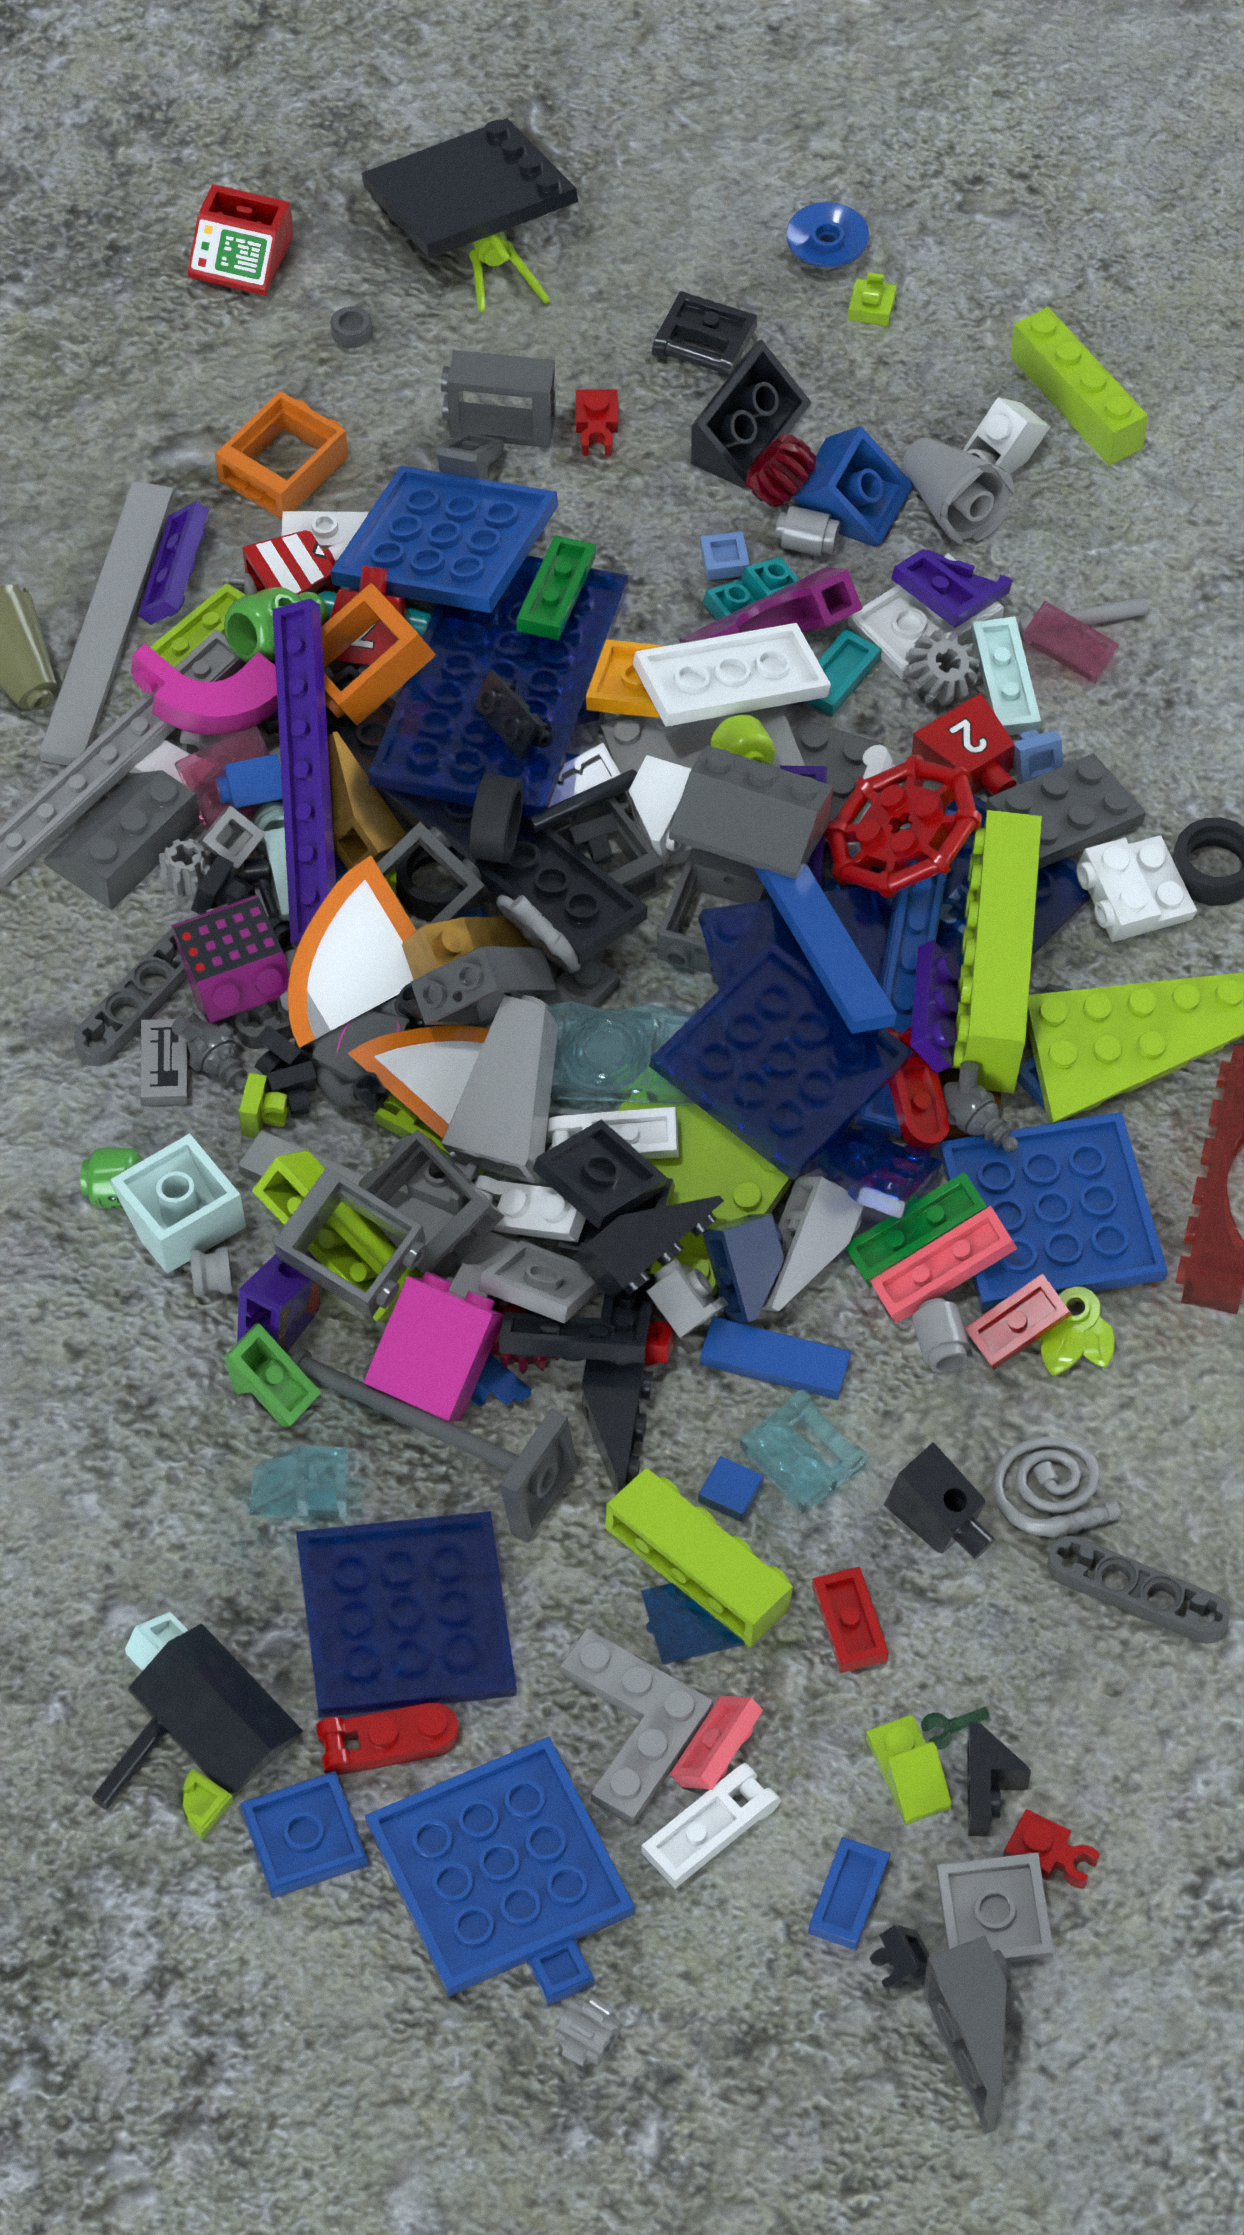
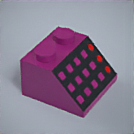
M258 895L171 925L196 1006L209 1023L279 999L288 990L290 973L286 960Z

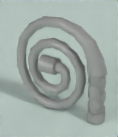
M500 895L497 898V906L502 914L516 925L523 936L535 948H543L546 958L569 973H575L580 969L581 964H578L577 955L562 932H559L556 928L554 929L553 925L531 905L524 895L519 896L515 901L505 895Z
M1037 1437L1021 1442L1009 1449L995 1466L991 1487L996 1505L1010 1523L1028 1534L1045 1537H1064L1068 1533L1073 1534L1121 1519L1120 1507L1115 1500L1092 1507V1509L1081 1510L1075 1514L1071 1513L1048 1519L1028 1517L1020 1513L1007 1500L1003 1488L1005 1472L1012 1461L1028 1451L1042 1447L1064 1448L1078 1454L1087 1464L1089 1478L1086 1488L1077 1497L1056 1503L1041 1500L1032 1493L1027 1485V1473L1036 1464L1038 1465L1033 1470L1041 1488H1046L1051 1494L1057 1496L1065 1495L1078 1487L1082 1475L1078 1462L1065 1452L1048 1449L1034 1452L1023 1459L1016 1472L1017 1490L1027 1503L1037 1510L1049 1513L1071 1512L1086 1504L1097 1491L1100 1469L1096 1457L1080 1443L1065 1437ZM1048 1461L1060 1462L1068 1467L1071 1474L1069 1481L1062 1485L1056 1484L1059 1479L1052 1463Z

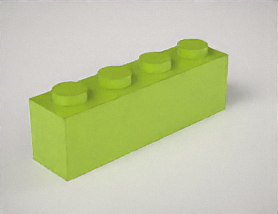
M1049 307L1014 324L1011 358L1109 466L1143 449L1148 415Z
M308 1150L278 1156L252 1189V1192L286 1225L326 1168ZM340 1202L307 1250L324 1267L364 1292H367L398 1247L375 1222ZM417 1267L413 1270L409 1268L405 1270L397 1282L400 1284V1287L393 1301L385 1309L380 1306L372 1317L376 1322L390 1319L407 1276L423 1278L424 1274Z
M646 1467L607 1503L605 1529L748 1647L751 1648L790 1610L793 1586L790 1584L787 1576L777 1567L767 1566L757 1558L750 1546L742 1538L730 1536L717 1525L714 1517L701 1506L695 1507L682 1497L678 1488L665 1477L659 1478Z

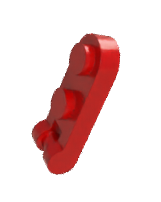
M912 1026L908 1027L906 1032H897L894 1028L880 1029L876 1033V1047L878 1054L883 1057L901 1134L910 1146L918 1150L933 1149L947 1136L950 1129L939 1075L911 1047ZM908 1050L913 1057L904 1058L902 1051Z
M425 1703L347 1719L330 1717L319 1721L315 1726L318 1741L324 1744L325 1754L321 1758L325 1774L336 1771L337 1775H343L437 1757L449 1752L455 1746L458 1739L457 1718L450 1708L440 1703ZM358 1739L360 1749L351 1751L345 1749L344 1741Z

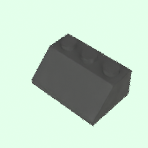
M706 745L689 773L669 832V839L761 870L764 868L797 879L828 827L834 786L817 781L811 777L801 776L774 767L767 763H761L730 753L724 749Z
M163 770L134 773L44 858V865L112 910L160 864L159 854L164 853L166 847L170 848L173 845V841L177 839L183 841L200 824L196 792Z

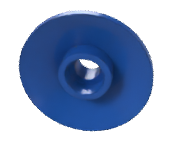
M820 202L808 205L793 215L787 226L786 238L790 250L800 260L813 266L832 268L847 265L863 254L869 241V229L864 218L854 209L839 203Z

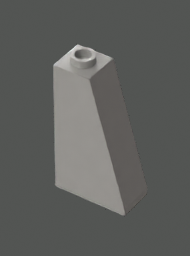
M528 995L522 996L521 999L503 996L441 1143L454 1160L465 1164L472 1161L478 1164V1169L539 1185L541 1177L533 1171L536 1158L545 1152L559 1026L547 1009V1004L540 999Z

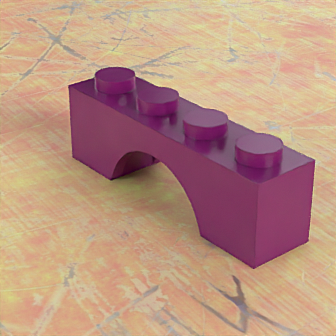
M825 567L680 638L679 641L680 643L792 623H797L803 633L828 627L863 608L848 569Z

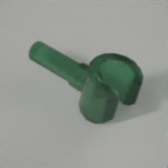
M982 1707L947 1719L941 1713L933 1712L923 1718L921 1728L922 1731H930L934 1727L944 1728L943 1733L930 1738L929 1742H935L938 1750L945 1749L952 1741V1734L968 1727L970 1722L978 1723L988 1719L989 1712L986 1707Z

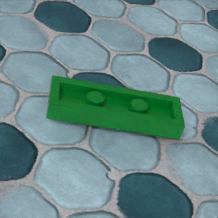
M557 535L554 536L517 617V631L554 640L560 639L596 558V544Z
M963 1172L852 1239L845 1249L865 1282L871 1288L873 1286L870 1280L988 1207L967 1174Z

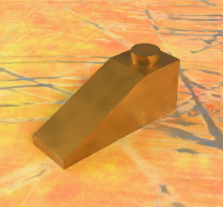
M461 917L423 925L402 944L413 980L482 946L533 948V945L507 917Z

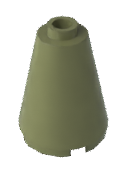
M17 585L1 586L0 687L20 708L38 710L47 706L53 700V694L57 690V682L31 594L25 587L23 591H20Z

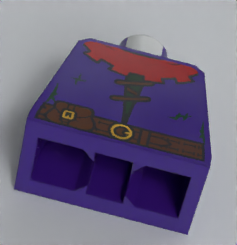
M308 1250L304 1253L320 1263ZM275 1254L239 1289L237 1342L255 1324L260 1323L287 1354L320 1308L321 1285L279 1260Z

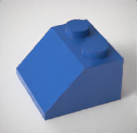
M858 426L826 437L816 455L815 470L809 475V481L804 483L800 492H796L792 498L801 508L831 514V519L839 520L840 535L876 547L881 545L914 484L864 428Z

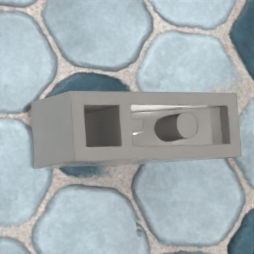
M824 1177L796 1178L778 1225L783 1236L781 1248L785 1260L761 1310L780 1311L850 1243L852 1236L860 1227L861 1212L866 1202L865 1199Z

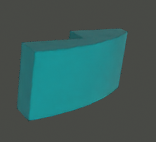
M781 556L745 567L741 580L706 590L702 603L713 617L719 620L799 581V579Z

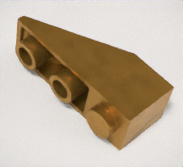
M335 731L328 736L333 841L335 852L349 871L370 855L377 864L407 834L341 736Z

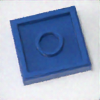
M336 1771L240 1803V1809L271 1898L368 1866L366 1853Z

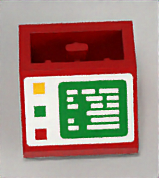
M212 184L198 213L187 270L188 277L266 296L293 238L290 202Z

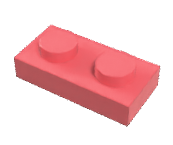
M720 1696L669 1775L681 1787L713 1790L715 1785L726 1775L728 1765L740 1746L751 1736L753 1726L763 1712V1709L750 1697Z

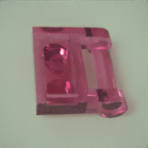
M257 726L184 757L174 764L183 784L196 792L199 818L206 831L222 811L229 806L228 802L215 808L209 800V797L218 794L216 777L223 776L221 768L225 764L270 755ZM254 807V808H250V809H245V810H241V811H238V812L241 813L242 815H244V814H246V813H248V812H250V811H253V810H255V809H257V808H259V807Z

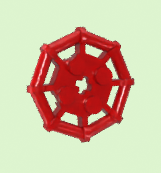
M911 755L902 764L867 779L863 777L857 779L854 782L855 789L832 821H828V827L824 832V837L829 841L834 863L832 870L833 878L841 885L851 883L880 892L884 898L895 897L899 890L940 873L943 876L951 871L950 864L972 831L980 828L982 815L976 810L970 787L972 781L971 774L964 767L950 768L925 761L921 755ZM924 779L943 784L935 791L922 788ZM906 782L904 787L899 784ZM955 800L958 810L955 814L946 815V806ZM868 801L871 806L859 824H852ZM907 823L911 824L909 829H901L896 833L901 826ZM859 842L861 851L851 858L847 843ZM918 859L919 862L908 867V865L906 864L912 860ZM872 866H875L881 869H885V871L877 873L869 869Z

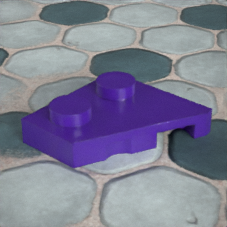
M926 549L918 551L894 566L891 578L954 628L1009 594L1013 582L1009 577L1001 574L997 582L973 574L974 565L962 561L949 560L941 554Z

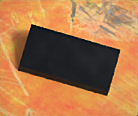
M762 339L755 342L691 425V464L741 488L748 487L745 485L747 472L753 466L754 460L762 453V449H766L771 441L778 439L780 435L789 433L812 403Z
M202 1623L168 1641L128 1687L130 1694L215 1784L229 1792L232 1796L303 1734V1730Z

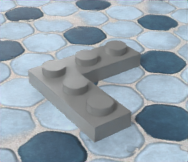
M587 1628L560 1666L561 1675L640 1720L633 1733L591 1792V1802L634 1826L713 1708V1700Z

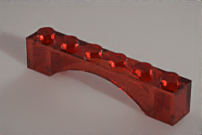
M1234 1044L1231 1062L1221 1060L1216 1088L1225 1089L1223 1100L1213 1099L1208 1126L1217 1128L1215 1139L1205 1137L1200 1165L1209 1166L1207 1178L1197 1176L1192 1204L1201 1206L1199 1217L1189 1216L1184 1244L1193 1245L1191 1256L1181 1255L1175 1283L1184 1285L1181 1303L1237 1314L1244 1285V1240L1238 1232L1230 1211L1227 1180L1230 1168L1244 1146V1046Z

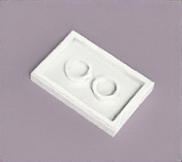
M949 553L944 556L949 560L956 561ZM897 585L863 606L862 610L848 616V626L858 636L882 648L881 659L903 680L907 678L903 677L904 670L910 665L905 661L906 653L911 648H915L914 643L922 635L930 637L934 631L941 629L946 639L952 633L958 632V644L972 637V622L1000 619L1003 617L1004 607L996 601L954 628L901 586Z

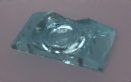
M575 1002L547 1004V1009L559 1025L550 1099L695 1104L706 1023L704 1016L653 1005H642L621 1010L601 1009Z

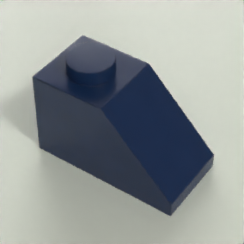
M749 1214L702 1232L720 1298L724 1297L728 1302V1305L723 1308L726 1320L733 1322L757 1320L785 1260L781 1248L783 1244L782 1232L774 1221L772 1214Z

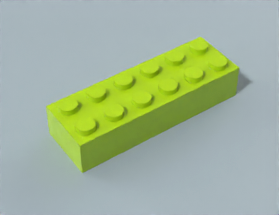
M987 810L984 828L980 827L978 830H975L973 850L969 860L967 881H970V886L967 891L964 918H967L966 927H964L961 955H964L963 965L961 964L958 984V992H961L955 1020L957 1040L953 1048L952 1068L960 1069L961 1063L965 1061L975 1062L979 1066L977 1085L983 1086L988 1091L1014 1093L1026 1038L1042 816Z

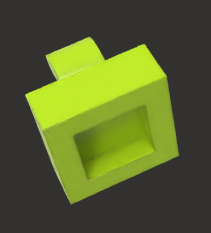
M868 272L867 280L856 278L848 308V320L889 327L896 299L897 285L884 283V274Z
M248 1074L238 1111L242 1136L256 1138L262 1130L264 1122L276 1127H284L289 1113V1108L285 1107L287 1095L279 1092H269L267 1075Z

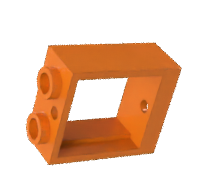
M279 391L215 453L218 481L282 520L283 511H295L348 458L346 430L337 421L323 417L310 409L304 401L293 399ZM283 430L288 431L317 449L288 480L253 460Z
M372 583L366 586L321 627L324 668L379 619L398 639L393 646L342 691L324 673L325 691L327 692L325 694L326 706L338 719L346 713L356 726L436 656L416 630Z

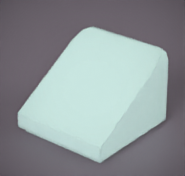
M168 1612L135 1626L125 1652L143 1671L168 1641L188 1630L171 1612Z

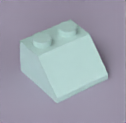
M191 1134L184 1136L110 1179L111 1186L142 1244L167 1274L190 1261V1251L200 1250L205 1252L246 1228L241 1194Z

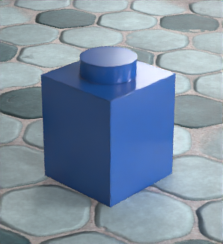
M277 753L225 764L221 768L223 776L216 777L221 803L229 802V806L231 805L237 811L263 806L270 802L283 801L281 767Z

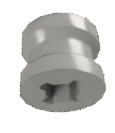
M228 1247L218 1248L214 1253L204 1254L200 1250L190 1251L195 1297L205 1296L208 1291L219 1290L222 1294L233 1293Z

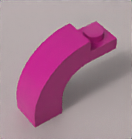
M145 643L132 655L131 674L133 680L144 692L148 694L155 693L152 713L164 722L181 730L203 735H223L240 732L261 723L278 709L276 666L259 652L236 674L215 682L197 681L181 674Z

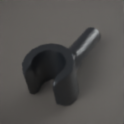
M246 859L244 861L245 881L252 886L260 885V893L269 918L279 916L272 893L268 861L265 859Z

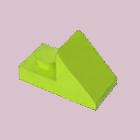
M913 1714L866 1731L868 1746L905 1826L952 1808L950 1794L935 1742H925Z

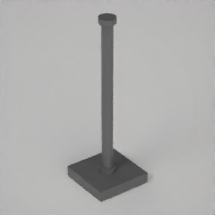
M298 1348L291 1356L294 1363L308 1378L507 1471L499 1485L511 1534L527 1542L578 1469L568 1417L552 1409L548 1412L520 1455H517L313 1359L311 1353L305 1349Z

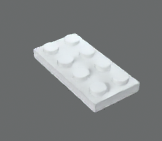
M797 623L635 651L633 666L665 727L828 697L831 686Z

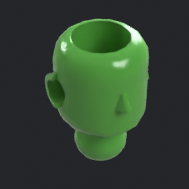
M281 587L268 588L245 595L233 602L225 615L224 630L226 640L234 654L246 663L258 652L270 662L275 661L272 609L311 598L320 604L322 627L328 620L327 605L321 596L313 592H303L297 595L291 590Z

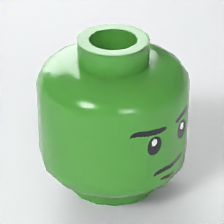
M99 1148L94 1150L90 1159H84L81 1166L80 1185L83 1196H89L91 1203L97 1208H123L111 1186L110 1179L141 1162L142 1158L139 1152L132 1148Z

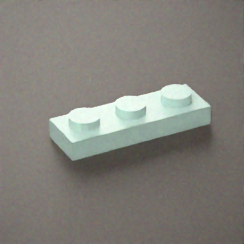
M1016 617L972 622L971 633L977 658L980 659L979 666L989 706L1009 735H1016L1033 729L1039 732L1041 718Z

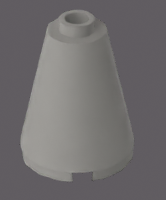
M929 437L921 438L907 448L903 458V468L944 533L957 543L965 544L963 540L973 538L976 542L986 538L1007 517L1011 508L1007 504L1010 492L1014 494L1015 486L1012 477L1003 468Z

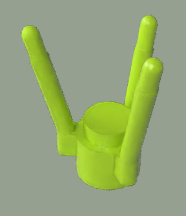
M503 231L472 242L475 249L469 253V257L473 264L479 312L483 313L486 310L482 264L499 266L509 259L544 304L550 303L549 296L516 253L512 242L507 241Z

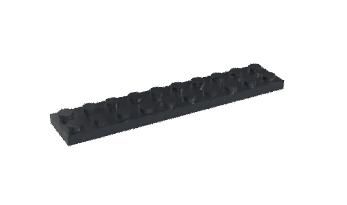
M350 665L329 679L342 691L361 673ZM391 697L383 702L358 726L355 725L346 713L338 719L326 706L327 736L335 731L338 732L385 803L413 827L421 822L428 830L435 827L443 833L452 845L449 850L460 861L465 858L470 860L479 869L481 882L496 896L505 895L515 901L519 896L524 895L531 905L553 925L554 929L556 928L559 932H562L574 949L578 958V964L647 919L648 906L552 828L548 827L535 834H530L524 826V819L533 815V813L525 806L522 807L517 842L509 863L472 858L470 854L471 820L477 791L484 773Z

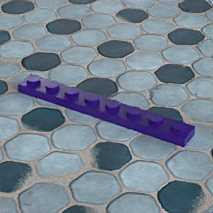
M311 598L272 609L290 941L296 947H298L313 916L336 884L320 604Z

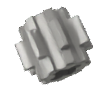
M188 838V841H180L179 839L173 841V845L170 848L166 847L164 853L159 854L161 884L168 885L170 890L175 889L176 896L184 897L185 894L195 896L197 888L213 864L212 852L204 850L202 845L198 847L197 840Z
M592 1997L589 2003L579 1998H576L574 2002L572 2001L562 2015L554 2033V2040L559 2042L561 2047L564 2048L561 2054L581 2066H584L587 2059L596 2065L604 2061L613 2048L622 2028L620 2026L621 2022L615 2020L614 2016H612L614 2008L595 1997Z

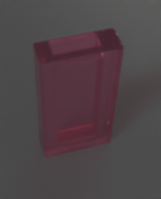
M1047 601L1043 602L1021 637L1023 642L1096 684L1120 645Z

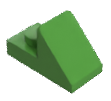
M260 1323L255 1324L224 1356L235 1392L237 1394L252 1393L282 1427L291 1426L321 1394L320 1390Z

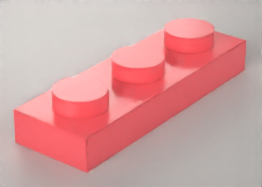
M989 1206L876 1276L870 1282L888 1313L897 1324L919 1310V1306L925 1301L941 1297L1018 1248L993 1208Z

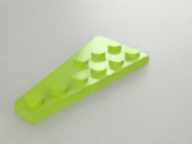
M1244 972L1029 995L1027 1028L1048 1124L1063 1122L1065 1119L1082 1111L1086 1113L1099 1107L1102 1102L1123 1092L1127 1094L1187 1066L1190 1061L1206 1054L1208 1056L1222 1050L1225 1045L1244 1037Z

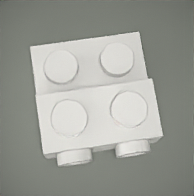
M1161 835L1128 844L1126 838L1086 848L1077 864L1078 881L1083 889L1088 890L1095 905L1096 919L1102 928H1106L1112 942L1193 920L1197 912Z

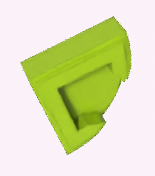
M192 1768L183 1787V1810L189 1827L201 1840L206 1837L233 1804V1796Z

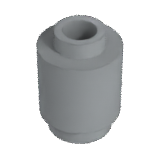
M790 506L787 514L782 512L779 514L775 538L782 539L781 548L816 556H822L823 553L833 555L839 535L840 521L831 519V514Z
M934 1298L922 1303L919 1306V1310L913 1314L912 1322L923 1360L930 1364L934 1372L938 1373L951 1372L961 1368L968 1361L967 1352L970 1346L958 1306L942 1298Z

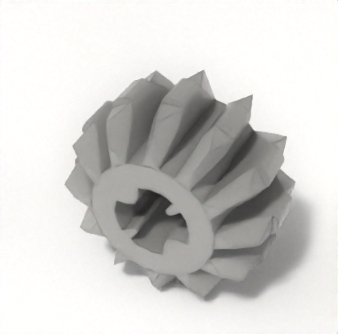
M941 629L934 631L930 637L922 635L914 643L915 648H911L906 653L905 661L910 665L904 670L903 677L916 681L911 686V693L919 692L920 689L925 692V704L931 703L936 697L942 707L949 705L953 698L957 701L962 700L968 695L969 688H972L977 683L979 676L974 670L979 666L980 659L968 656V653L972 650V643L964 644L963 646L958 644V632L952 633L947 639Z

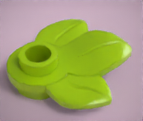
M1075 1286L1065 1289L1059 1294V1297L1067 1308L1075 1302H1081L1085 1305V1309L1080 1315H1071L1035 1341L1036 1343L1042 1342L1041 1354L1047 1370L1052 1376H1058L1073 1366L1082 1355L1099 1367H1108L1114 1353L1115 1337L1111 1326L1100 1317L1101 1305L1097 1296L1085 1287Z

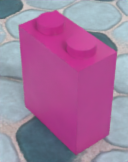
M425 1272L423 1278L407 1276L363 1383L447 1421H462L503 1322L504 1314L493 1310L492 1307L495 1301L481 1294L468 1290L466 1297L450 1291L452 1282L435 1274Z

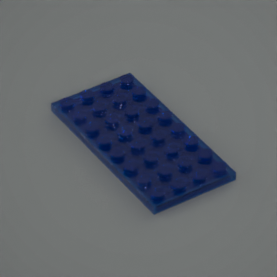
M526 556L491 613L436 604L423 636V640L436 656L404 684L370 767L369 785L474 806L477 791L484 774H494L522 780V816L528 817L535 813L544 814L546 808L549 807L584 711L586 694L605 640L610 639L628 590L629 575L591 568L559 640L517 631V617L544 558ZM489 670H494L503 681L513 683L517 688V693L530 706V713H536L543 722L549 724L552 728L551 735L553 736V741L548 747L543 749L529 747L524 759L519 760L473 705Z

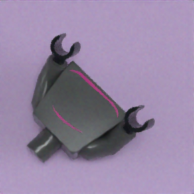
M411 983L401 989L398 997L383 1002L299 1048L313 1053L311 1061L317 1076L316 1084L334 1106L360 1105L375 1113L379 1109L388 1090L384 1087L376 1073L367 1072L347 1053L371 1039L410 1030V1020L406 1019L410 1015L415 1019L422 1018Z

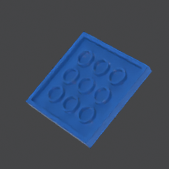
M401 465L331 569L333 585L359 590L362 566L388 569L385 591L387 595L491 613L559 505L557 492Z
M1122 1112L1012 1130L1010 1137H1014L1018 1141V1149L1015 1152L1005 1151L1003 1144L995 1147L993 1141H985V1135L940 1142L939 1153L947 1182L965 1172L987 1207L991 1206L1018 1248L972 1277L981 1311L991 1310L1042 1273L1058 1295L1065 1289L1075 1286L1085 1287L1092 1292L1166 1280L1167 1266Z
M550 1736L365 1815L366 1825L448 1997L528 1962L531 1956L570 1939H575L576 1941L635 1915V1906Z

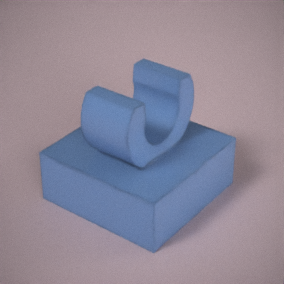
M1033 729L1018 734L1020 741L1013 742L1015 746L1016 779L1020 784L1063 766L1062 742L1055 730L1039 735L1038 731Z

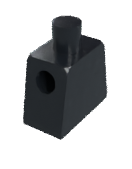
M934 1442L898 1474L884 1506L935 1551L942 1554L957 1542L974 1559H977L995 1540L977 1521L986 1504L984 1497Z

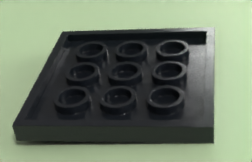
M508 118L491 121L485 127L361 173L365 189L429 259L579 202L576 187Z

